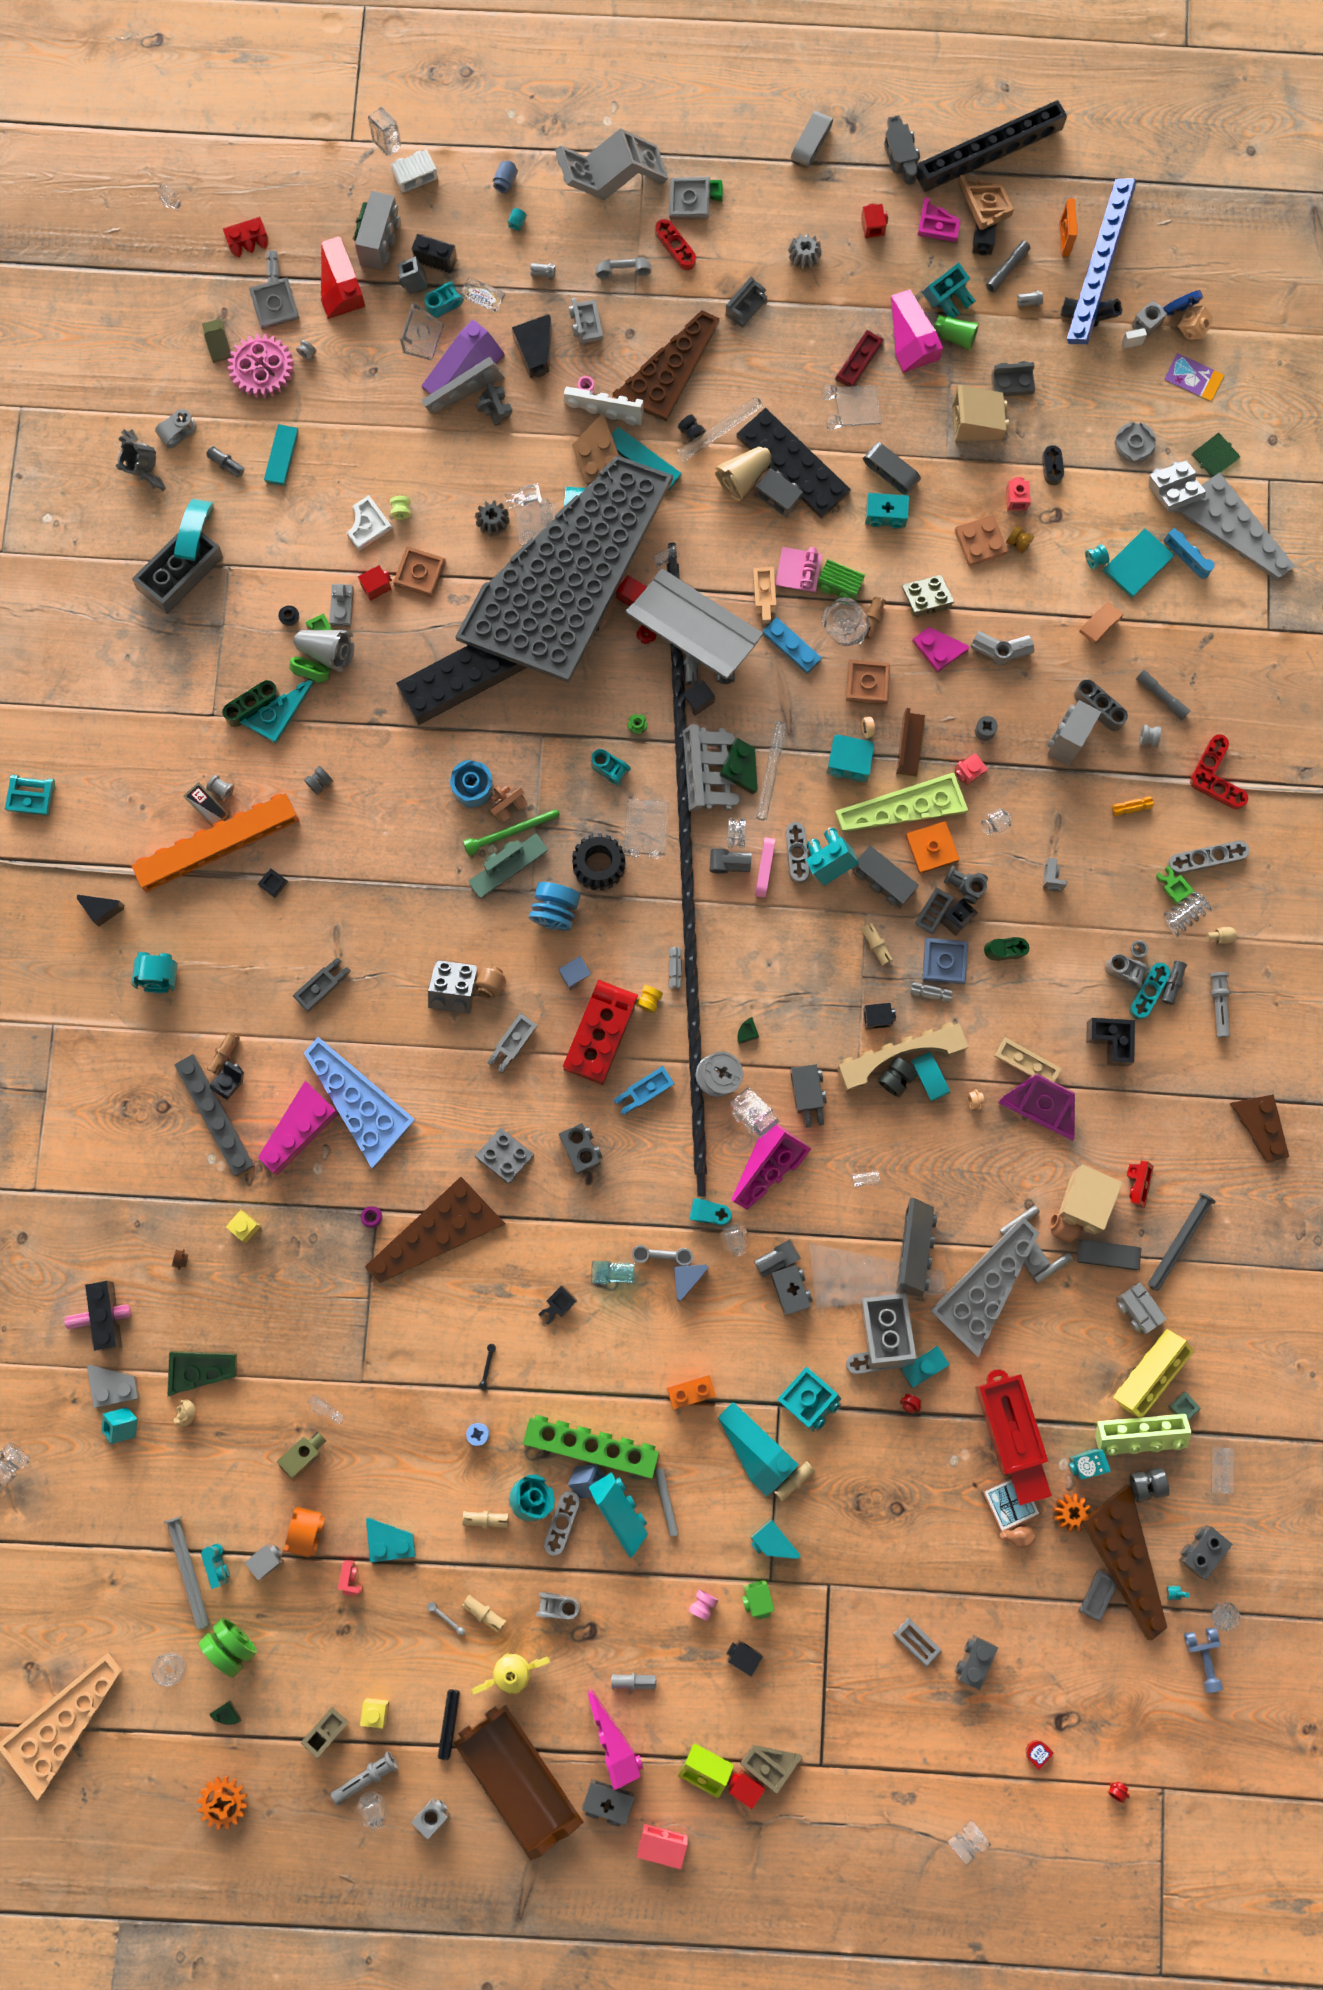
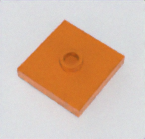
M1069 198L1066 201L1059 221L1063 257L1070 256L1077 238L1075 198Z
M946 821L906 833L905 835L919 874L960 860Z

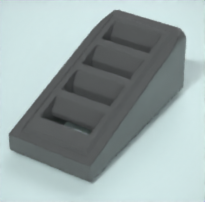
M935 887L915 924L933 934L954 897ZM936 895L946 900L945 905L934 899ZM933 902L942 908L941 912L931 907V903ZM930 910L938 915V917L935 919L928 915L926 911ZM925 917L928 920L932 921L934 924L930 926L929 924L923 922L922 918Z

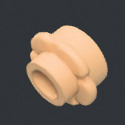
M976 1089L967 1094L969 1108L971 1110H980L981 1106L984 1105V1096Z

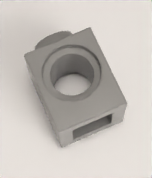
M1151 301L1135 316L1132 326L1136 330L1144 328L1147 338L1162 325L1167 313L1161 305Z
M269 1543L244 1563L257 1580H260L283 1562L281 1558L283 1554L276 1545L272 1546Z
M432 1798L414 1817L411 1823L428 1840L449 1815L447 1812L448 1807L440 1799L436 1801ZM429 1811L435 1812L438 1820L430 1822L426 1818V1813Z

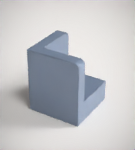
M581 956L559 968V973L570 991L577 987L578 982L591 975Z
M596 1464L575 1467L568 1486L581 1499L593 1497L589 1486L606 1475Z

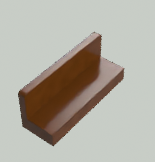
M906 707L903 715L896 774L917 777L925 715L910 713L911 708Z

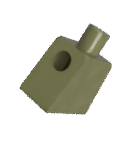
M319 1432L315 1433L309 1440L303 1437L279 1458L277 1463L294 1481L320 1456L317 1450L326 1440ZM303 1449L309 1450V1454L306 1457L300 1456V1452Z

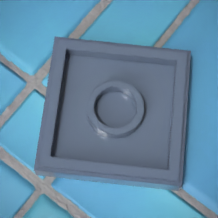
M926 938L922 981L965 984L968 942Z

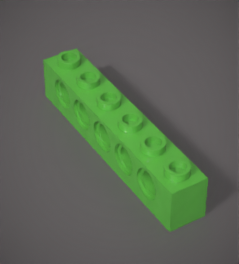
M535 1415V1419L529 1418L523 1445L653 1478L659 1451H655L656 1446L643 1443L642 1447L633 1445L634 1440L621 1437V1441L612 1439V1434L600 1432L599 1435L591 1434V1429L578 1426V1430L569 1428L570 1423L557 1420L556 1424L549 1423L547 1417ZM546 1428H552L555 1432V1437L551 1441L543 1438V1431ZM571 1433L575 1435L577 1441L574 1446L569 1447L564 1443L566 1434ZM594 1439L597 1441L598 1449L595 1452L587 1451L585 1447L587 1440ZM610 1445H616L620 1450L619 1455L615 1458H611L607 1454V1448ZM634 1450L641 1454V1460L636 1464L631 1463L628 1459V1454Z

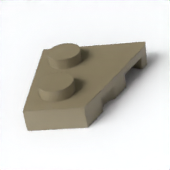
M752 1745L740 1762V1765L777 1794L803 1756Z

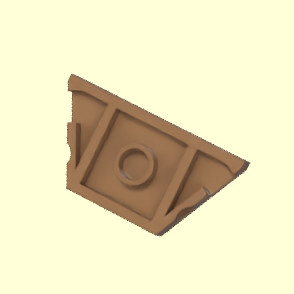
M960 175L958 183L980 230L1013 215L1014 208L1002 184L991 183L982 179H978L977 183L967 181L965 175Z
M601 414L572 444L586 485H590L600 475L599 472L616 456H619L604 414Z

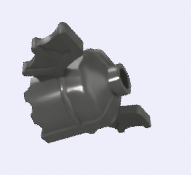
M124 429L121 432L123 436L118 438L122 442V450L118 457V464L115 465L116 468L126 473L141 476L140 479L148 481L153 489L159 488L161 491H164L166 487L161 478L151 473L156 465L155 449L145 443L137 442L138 438L133 429L130 431Z

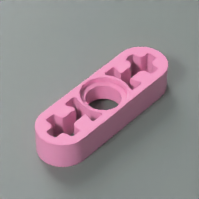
M766 837L764 839L755 892L756 897H766L775 839Z

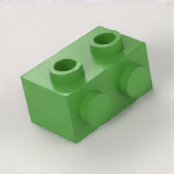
M762 1580L744 1585L746 1596H743L742 1599L746 1612H751L752 1617L757 1616L758 1619L770 1617V1612L775 1610L767 1582Z

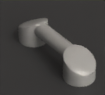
M640 257L612 261L607 259L599 263L595 270L596 276L602 279L610 277L612 275L611 269L635 267L637 275L646 276L651 273V264Z
M637 1245L632 1251V1257L638 1263H643L648 1258L676 1260L678 1264L687 1266L693 1260V1254L688 1248H680L678 1251L649 1250L645 1245Z

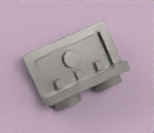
M572 298V306H569L570 318L575 319V324H572L574 337L578 336L579 344L603 340L596 300L577 303L576 298Z

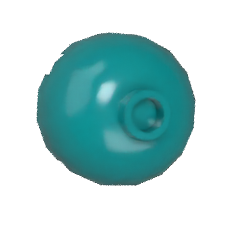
M527 1475L518 1480L511 1488L509 1505L513 1514L519 1519L526 1522L539 1521L546 1517L554 1508V1492L551 1487L548 1488L543 1477Z

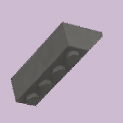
M911 1197L906 1208L896 1293H906V1295L922 1297L924 1291L929 1289L930 1278H926L927 1269L931 1270L932 1265L929 1248L933 1249L935 1236L931 1235L932 1227L936 1228L937 1215L934 1214L933 1206Z

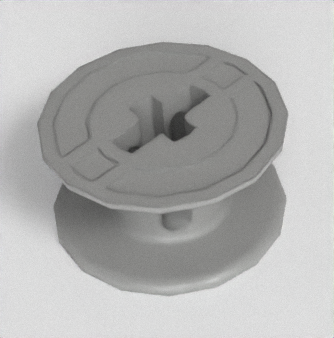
M724 1051L715 1052L702 1059L697 1066V1084L707 1095L713 1097L724 1096L735 1091L742 1083V1065L731 1053Z

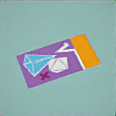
M1177 353L1164 380L1212 401L1224 374Z

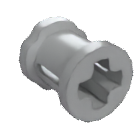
M215 774L207 783L206 790L208 792L213 791L221 796V800L226 801L232 795L234 785L225 783Z

